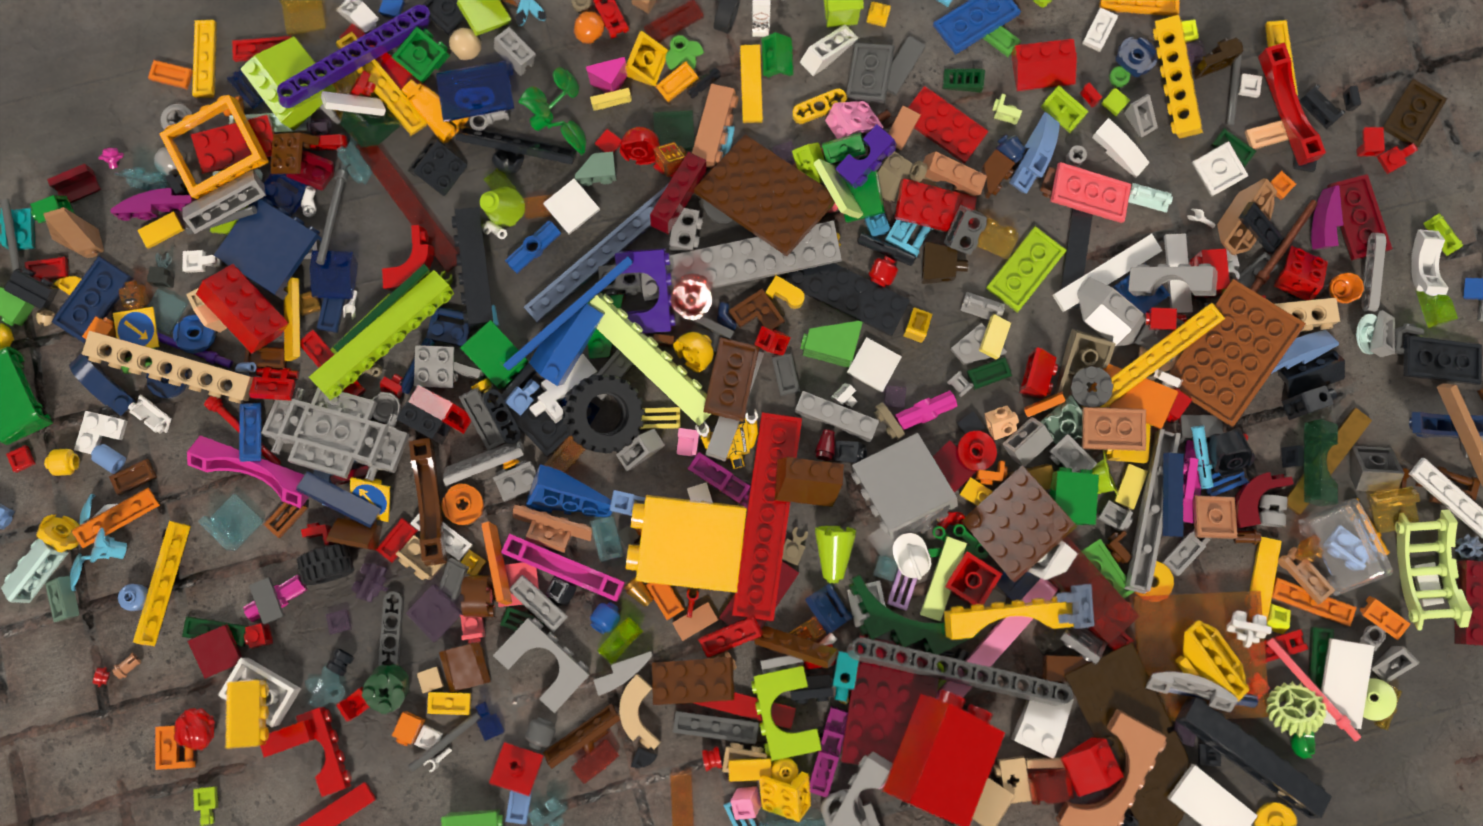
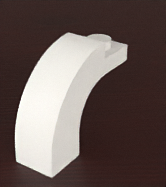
M1418 229L1412 251L1411 273L1415 289L1417 291H1424L1431 296H1437L1438 294L1446 295L1448 291V286L1441 278L1439 272V258L1445 242L1439 231Z

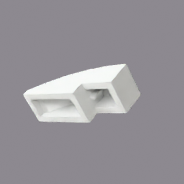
M1109 118L1092 137L1107 150L1105 152L1135 178L1149 164L1144 154L1134 142Z

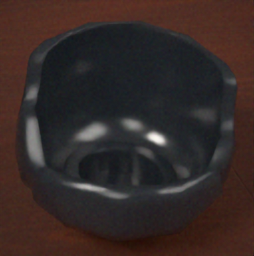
M498 150L492 155V163L495 168L507 174L518 172L524 161L523 154L509 151L504 153L503 150Z

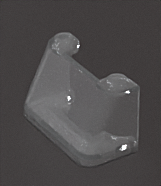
M1353 498L1338 502L1298 520L1300 532L1303 536L1314 539L1331 574L1328 577V583L1336 590L1333 592L1334 596L1341 595L1393 574L1392 566L1361 503L1357 499Z

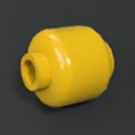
M54 449L50 451L44 463L46 469H49V472L54 476L71 475L79 468V457L71 449Z
M790 757L772 761V778L791 784L792 780L798 776L797 764Z

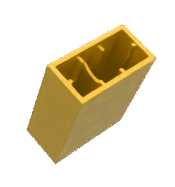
M646 495L645 504H633L631 528L642 529L640 546L630 544L628 546L626 569L636 570V581L737 592L746 517L745 506Z

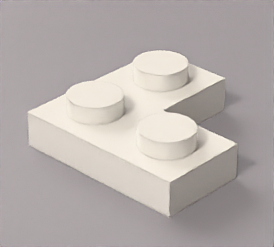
M85 411L74 450L91 454L92 450L97 445H100L102 436L122 440L128 421Z

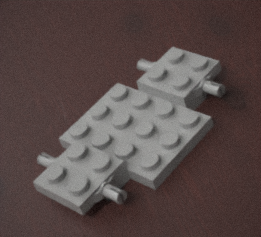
M297 388L295 396L291 401H274L261 432L262 435L276 440L271 452L280 454L284 443L294 444L288 458L290 463L346 479L354 460L369 467L365 477L369 481H374L377 470L395 473L410 435L395 428L398 417L395 414H390L387 424L371 421L377 405L374 400L342 392L330 401L317 388L310 404L302 401L306 391L302 388Z

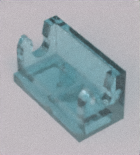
M609 516L590 521L600 562L624 557L614 517Z

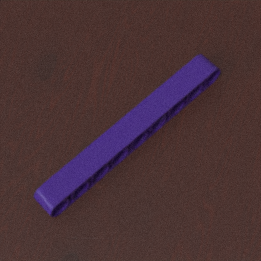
M416 5L282 82L277 87L279 104L285 108L296 106L402 44L416 27L421 31L427 29L429 26V9L424 5Z

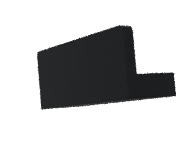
M1331 350L1306 364H1303L1301 361L1289 369L1283 367L1278 370V376L1287 384V396L1292 398L1307 391L1344 380L1345 360L1335 350Z

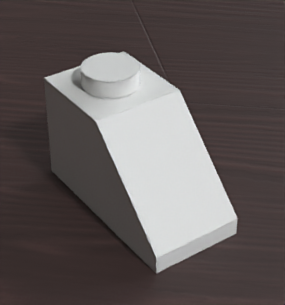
M345 0L337 9L344 18L364 33L373 30L376 22L379 20L366 4L360 0Z

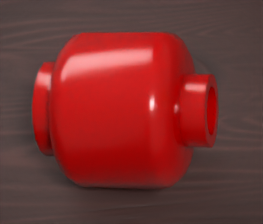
M886 256L884 259H875L869 271L870 281L882 287L891 285L899 271L894 265L896 261Z

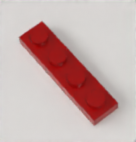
M314 330L310 331L300 340V347L318 368L335 355ZM356 380L343 389L342 392L360 396L366 390Z

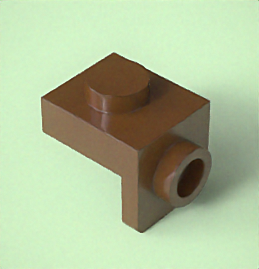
M1049 166L1040 186V191L1043 192L1042 195L1050 199L1056 174V168Z
M1115 531L1107 538L1109 542L1105 546L1111 551L1110 554L1117 563H1127L1132 556L1119 543L1127 533L1125 531H1120L1119 533Z

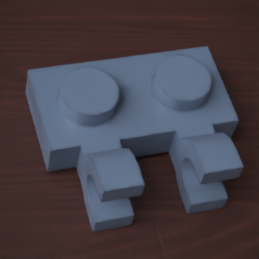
M1091 584L1071 586V592L1057 593V602H1072L1073 608L1072 614L1058 615L1059 623L1074 624V628L1094 626Z

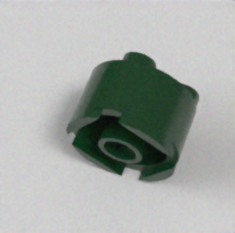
M384 664L378 666L366 680L363 686L362 698L370 708L381 714H388L398 709L410 691V679L407 672L398 665Z

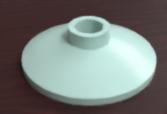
M1374 314L1364 315L1357 326V343L1365 354H1374L1370 351L1377 316Z

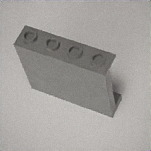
M918 433L852 465L854 473L851 475L855 484L861 485L862 489L860 491L865 501H870L871 506L869 507L874 517H879L881 520L879 522L881 530L884 534L888 533L891 539L894 538L893 532L947 505L950 510L958 506L955 493Z

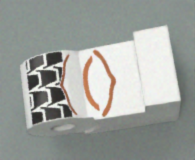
M753 0V37H766L769 33L770 0Z

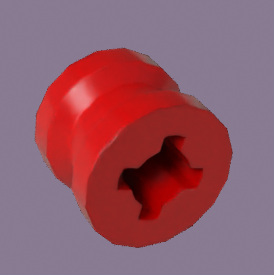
M718 747L711 751L702 750L706 771H710L713 767L723 768Z

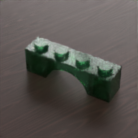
M1323 419L1304 423V502L1320 507L1338 504V483L1333 480L1327 467L1328 451L1332 446L1338 444V424Z

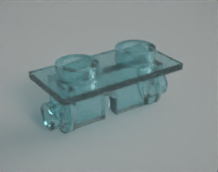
M350 141L347 148L342 146L337 149V156L344 166L352 165L347 167V170L353 180L357 181V183L363 182L365 185L371 177L372 171L361 156L360 151Z

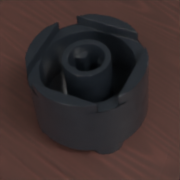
M1239 429L1223 434L1216 433L1209 438L1210 442L1207 445L1209 461L1217 474L1220 473L1223 477L1235 476L1244 471L1242 468L1246 465L1250 467L1253 464L1255 454L1244 434Z

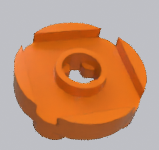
M457 484L452 486L445 494V497H443L442 511L445 517L455 524L469 525L482 516L484 500L481 493L475 487L467 484ZM461 499L468 502L465 510L458 508Z

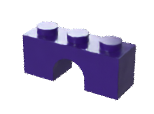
M878 124L863 138L865 144L870 148L869 156L863 160H856L848 154L835 168L837 173L854 189L864 185L868 179L867 176L872 171L878 170L882 164L881 161L886 156L889 157L896 149L895 139Z

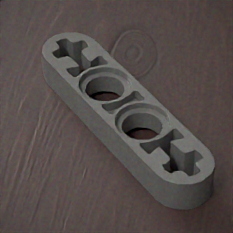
M395 591L387 593L383 599L379 666L384 665V661H388L389 654L384 655V651H395V655L392 654L390 656V661L398 666L400 663L404 597ZM393 595H395L399 602L394 604V610H398V613H387L388 609L392 610V603H389V599H392ZM390 616H395L398 621L397 625L393 628L387 625V619ZM390 636L396 640V645L391 649L385 645L386 639Z

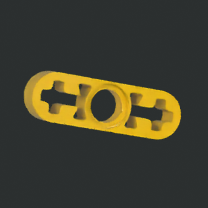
M834 89L796 105L792 114L794 121L804 124L828 114L833 104L838 103L837 100L833 101L835 95L838 98L842 97L841 102H846V93L841 89ZM822 102L825 105V109L817 111L814 108V104ZM798 110L806 112L803 118L801 115H798Z

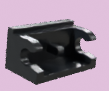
M1317 84L1299 102L1327 130L1346 112L1344 110L1340 112L1318 90L1321 86Z

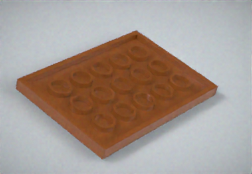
M1233 279L1215 305L1225 319L1188 346L1169 372V374L1183 380L1181 386L1177 389L1190 397L1194 403L1231 427L1235 426L1306 325L1305 322Z

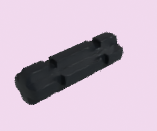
M713 67L709 74L706 73L695 82L694 86L691 85L687 89V94L692 99L698 96V93L709 87L713 80L716 81L721 77L720 71Z

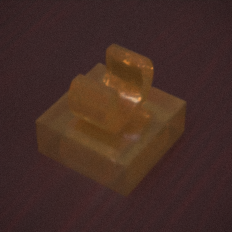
M1313 535L1300 541L1294 556L1300 561L1307 558L1311 562L1315 561L1316 555L1322 558L1324 550L1318 547L1321 539Z

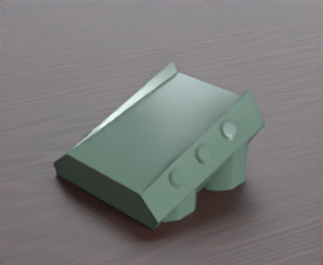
M1072 395L1040 421L1047 428L1055 444L1061 441L1067 434L1075 441L1082 438V408Z

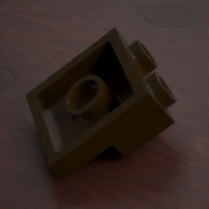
M1236 37L1231 40L1225 38L1217 43L1218 46L1211 53L1203 56V60L1197 64L1196 69L1192 72L1195 80L1231 66L1243 52L1241 40Z

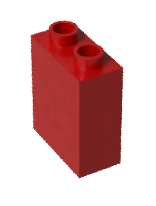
M941 690L938 699L920 694L882 791L958 826H970L1005 732L990 725L993 717L992 713L974 705H969L967 712L962 710L965 699L956 694Z

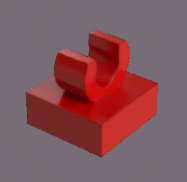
M363 70L356 79L349 94L359 96L361 93L363 96L369 97L376 87L374 83L368 81L371 74Z
M395 374L390 380L384 376L380 381V391L392 393L400 399L402 396V386L400 384L403 377Z

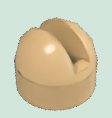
M50 310L37 311L36 320L40 325L43 323L44 326L52 324L54 312Z

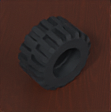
M344 544L314 549L300 555L296 559L302 584L316 585L334 581L350 575L355 570L349 546Z

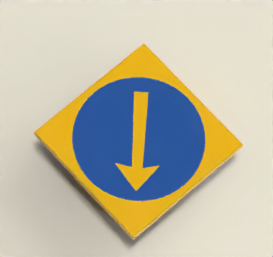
M154 307L113 313L117 339L149 348L159 347Z
M351 477L350 493L381 508V513L377 520L389 522L390 486L381 485L382 480L378 479L369 481L367 479L360 480Z

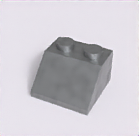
M1352 446L1350 449V478L1355 489L1383 493L1398 492L1404 472L1393 449Z

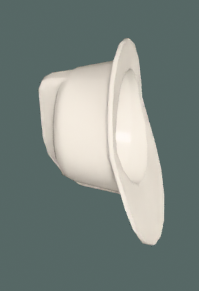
M905 533L895 540L893 554L901 573L909 578L922 579V576L929 571L931 566V558L923 539L917 534Z

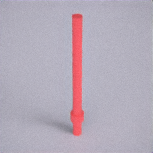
M1273 637L1269 639L1266 643L1310 691H1315L1317 697H1323L1321 703L1326 704V710L1336 720L1337 726L1341 730L1344 729L1354 741L1359 740L1361 735L1350 724L1351 721L1348 717L1342 715Z

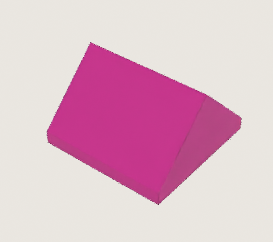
M625 57L586 66L590 84L605 93L620 90L627 78Z

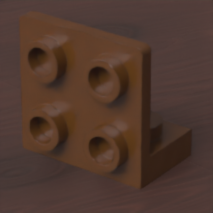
M304 133L273 134L271 174H300L302 148L310 149V145H319V137Z

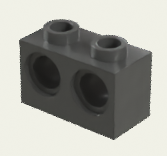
M960 205L944 243L950 248L971 255L978 245V238L981 232L986 228L987 217L978 211ZM975 218L973 224L968 225L969 220ZM966 236L965 242L960 243L961 238Z
M616 265L598 266L599 281L614 269ZM640 272L620 274L615 279V283L605 287L601 293L613 296L617 295V292L625 293L626 295H635L637 292H641ZM627 277H634L635 281L633 283L625 282Z

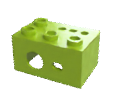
M824 0L827 27L857 25L860 10L864 9L863 0Z

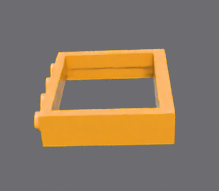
M230 95L219 97L215 103L201 107L199 112L183 117L181 122L169 125L165 128V131L159 133L191 197L199 199L250 170H256L269 162L238 100ZM229 108L252 155L197 185L174 139Z

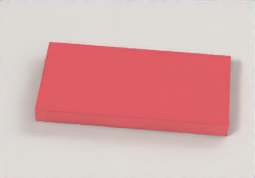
M1060 162L1057 164L1050 202L1123 223L1125 222L1131 184Z

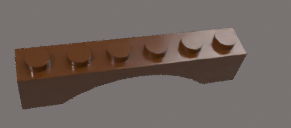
M430 438L409 441L419 506L422 562L426 566L447 563L434 444Z

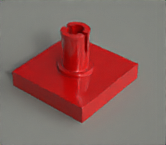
M504 742L489 783L530 797L544 755Z

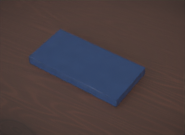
M98 256L55 315L52 322L85 343L86 339L82 336L95 316L103 320L134 278Z

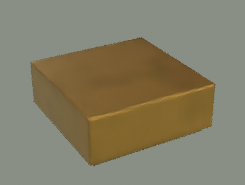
M312 290L299 295V306L302 316L321 310L317 291Z

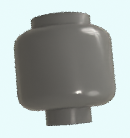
M542 717L531 720L525 734L526 740L530 742V747L541 750V747L550 746L556 732L555 727L552 726V721Z

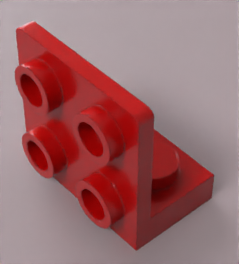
M1291 246L1288 251L1285 268L1275 280L1274 286L1303 300H1313L1323 288L1328 262L1321 257L1305 252L1303 249Z

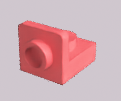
M460 615L463 631L462 640H468V644L481 642L480 638L486 637L483 617H464Z

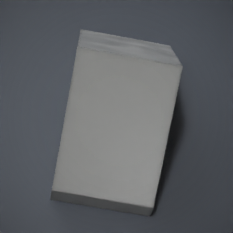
M1149 94L1133 102L1124 113L1141 138L1158 128Z
M1391 646L1371 669L1383 681L1388 683L1418 665L1419 661L1404 646Z

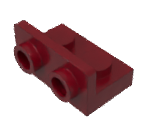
M302 150L300 174H286V177L323 191L334 176V165L327 158H322L309 151Z

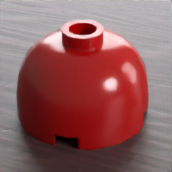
M634 127L623 135L620 153L627 161L632 159L637 160L636 164L648 165L654 163L656 158L659 157L660 142L652 130L645 127Z

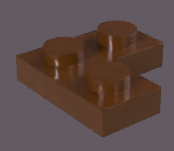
M760 289L729 310V313L740 328L756 317L762 326L773 330L785 323V320L763 289Z

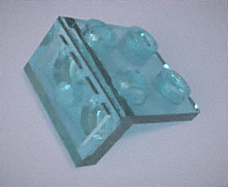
M233 494L211 517L203 516L198 522L226 550L236 551L263 523V520L238 495Z

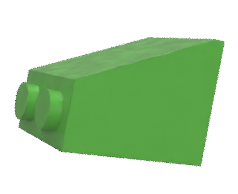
M855 321L810 328L808 334L804 333L800 349L804 350L803 356L850 368L863 322Z
M500 810L449 812L441 817L442 826H503L504 819L503 815H500Z

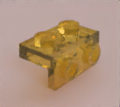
M987 218L986 228L978 238L977 247L1008 260L1019 234L1016 233V229L1010 226H1000L996 220Z

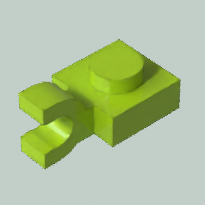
M217 787L193 789L194 811H201L200 825L215 824L212 809L218 808Z

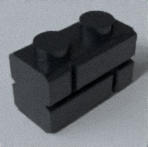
M25 267L23 269H15L4 290L41 310H48L59 288L53 286L54 282L42 277L40 279L36 277V272Z

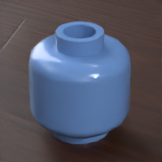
M139 584L124 586L118 595L120 606L129 611L142 610L146 602L148 589Z

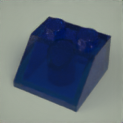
M312 250L309 268L312 297L353 299L358 262L353 252L327 251L325 263L320 265L316 263L319 251Z

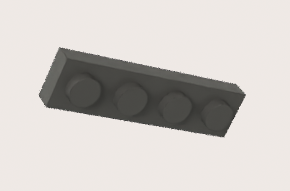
M676 711L673 733L756 744L759 722Z

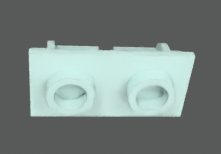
M1133 183L1128 202L1167 212L1173 197L1171 196L1172 193Z

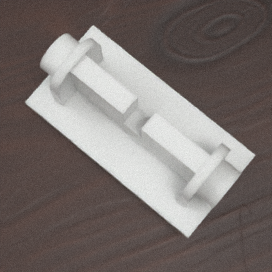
M139 395L137 404L133 402L129 405L130 413L139 420L148 418L144 421V424L155 433L168 432L172 419L153 405L151 401Z

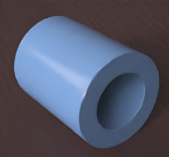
M106 444L97 445L91 452L92 461L112 474L120 471L126 461V457Z

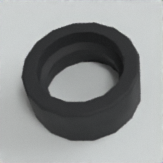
M740 0L720 1L714 19L713 28L727 34L730 33L738 13Z

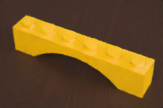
M1053 596L1051 600L1044 601V598L1031 599L1032 602L1024 603V600H1014L1009 605H1004L1003 602H994L989 607H984L983 604L971 605L970 609H964L962 606L951 607V611H944L946 637L952 640L972 638L988 624L1011 616L1035 618L1053 629L1074 627L1073 624L1059 623L1058 619L1060 614L1073 613L1072 602H1057V596Z

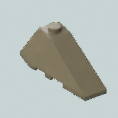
M895 151L886 159L878 171L882 198L890 202H897L900 181L902 179L912 180L910 178V170L913 164ZM924 177L923 180L919 182L939 187L934 181L927 177Z
M1072 329L1066 345L1055 394L1063 391L1065 399L1072 395V380L1080 370L1090 366L1101 369L1106 368L1110 363L1116 343L1090 333ZM1087 383L1088 389L1091 387V383ZM1056 405V406L1052 407L1051 409L1054 410V409L1057 408L1059 405Z

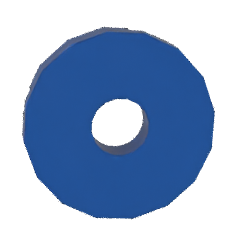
M196 314L184 317V320L180 323L178 322L173 330L175 343L181 350L187 353H199L208 349L214 343L216 331L205 327ZM194 330L200 331L196 337L189 336Z

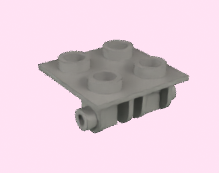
M415 345L414 386L453 388L454 381L458 380V374L454 373V347Z

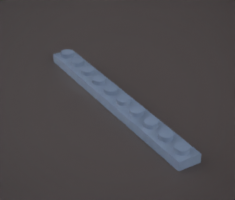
M668 184L524 306L525 310L537 323L598 272V266L607 265L615 258V253L622 252L651 227L650 213Z

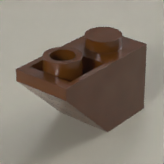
M997 149L981 169V173L987 176L983 186L987 199L992 194L996 196L1003 187L1000 183L1004 179L1008 181L1014 173L1012 168L1015 163Z

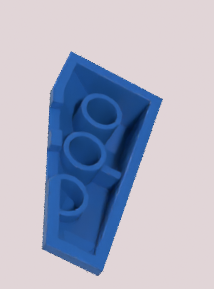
M585 304L538 346L529 362L540 376L554 385L564 384L604 314L591 305Z
M543 465L539 466L534 476L525 505L530 509L552 513V510H559L571 515V512H582L585 516L609 518L613 512L609 511L611 504L609 498L566 473Z

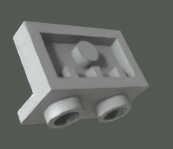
M1069 434L1049 450L1052 454L1050 459L1056 465L1061 463L1064 468H1072V472L1080 473V469L1091 470L1097 464Z
M521 461L515 465L516 468L509 471L507 468L500 470L496 473L497 476L493 477L504 502L530 491L536 474V469L531 461Z
M789 655L760 661L763 674L804 666L803 660Z

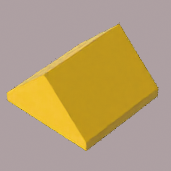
M640 31L625 66L627 77L656 86L669 50L643 31Z

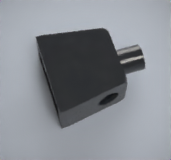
M1322 386L1284 400L1282 404L1288 419L1292 420L1333 405V400L1337 399V393L1333 388L1328 389L1327 386Z

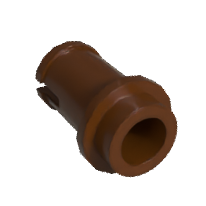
M1252 529V531H1237L1238 538L1233 539L1234 543H1252L1256 545L1261 543V532L1256 529Z

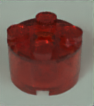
M694 273L678 278L671 293L673 310L685 319L694 320L701 318L711 306L713 296L711 284L705 276ZM689 294H693L695 298L691 299V296Z
M1052 768L1048 769V773H1041L1040 771L1028 773L1027 780L1032 805H1041L1040 801H1044L1047 804H1055L1074 799L1070 772L1068 773L1067 769Z

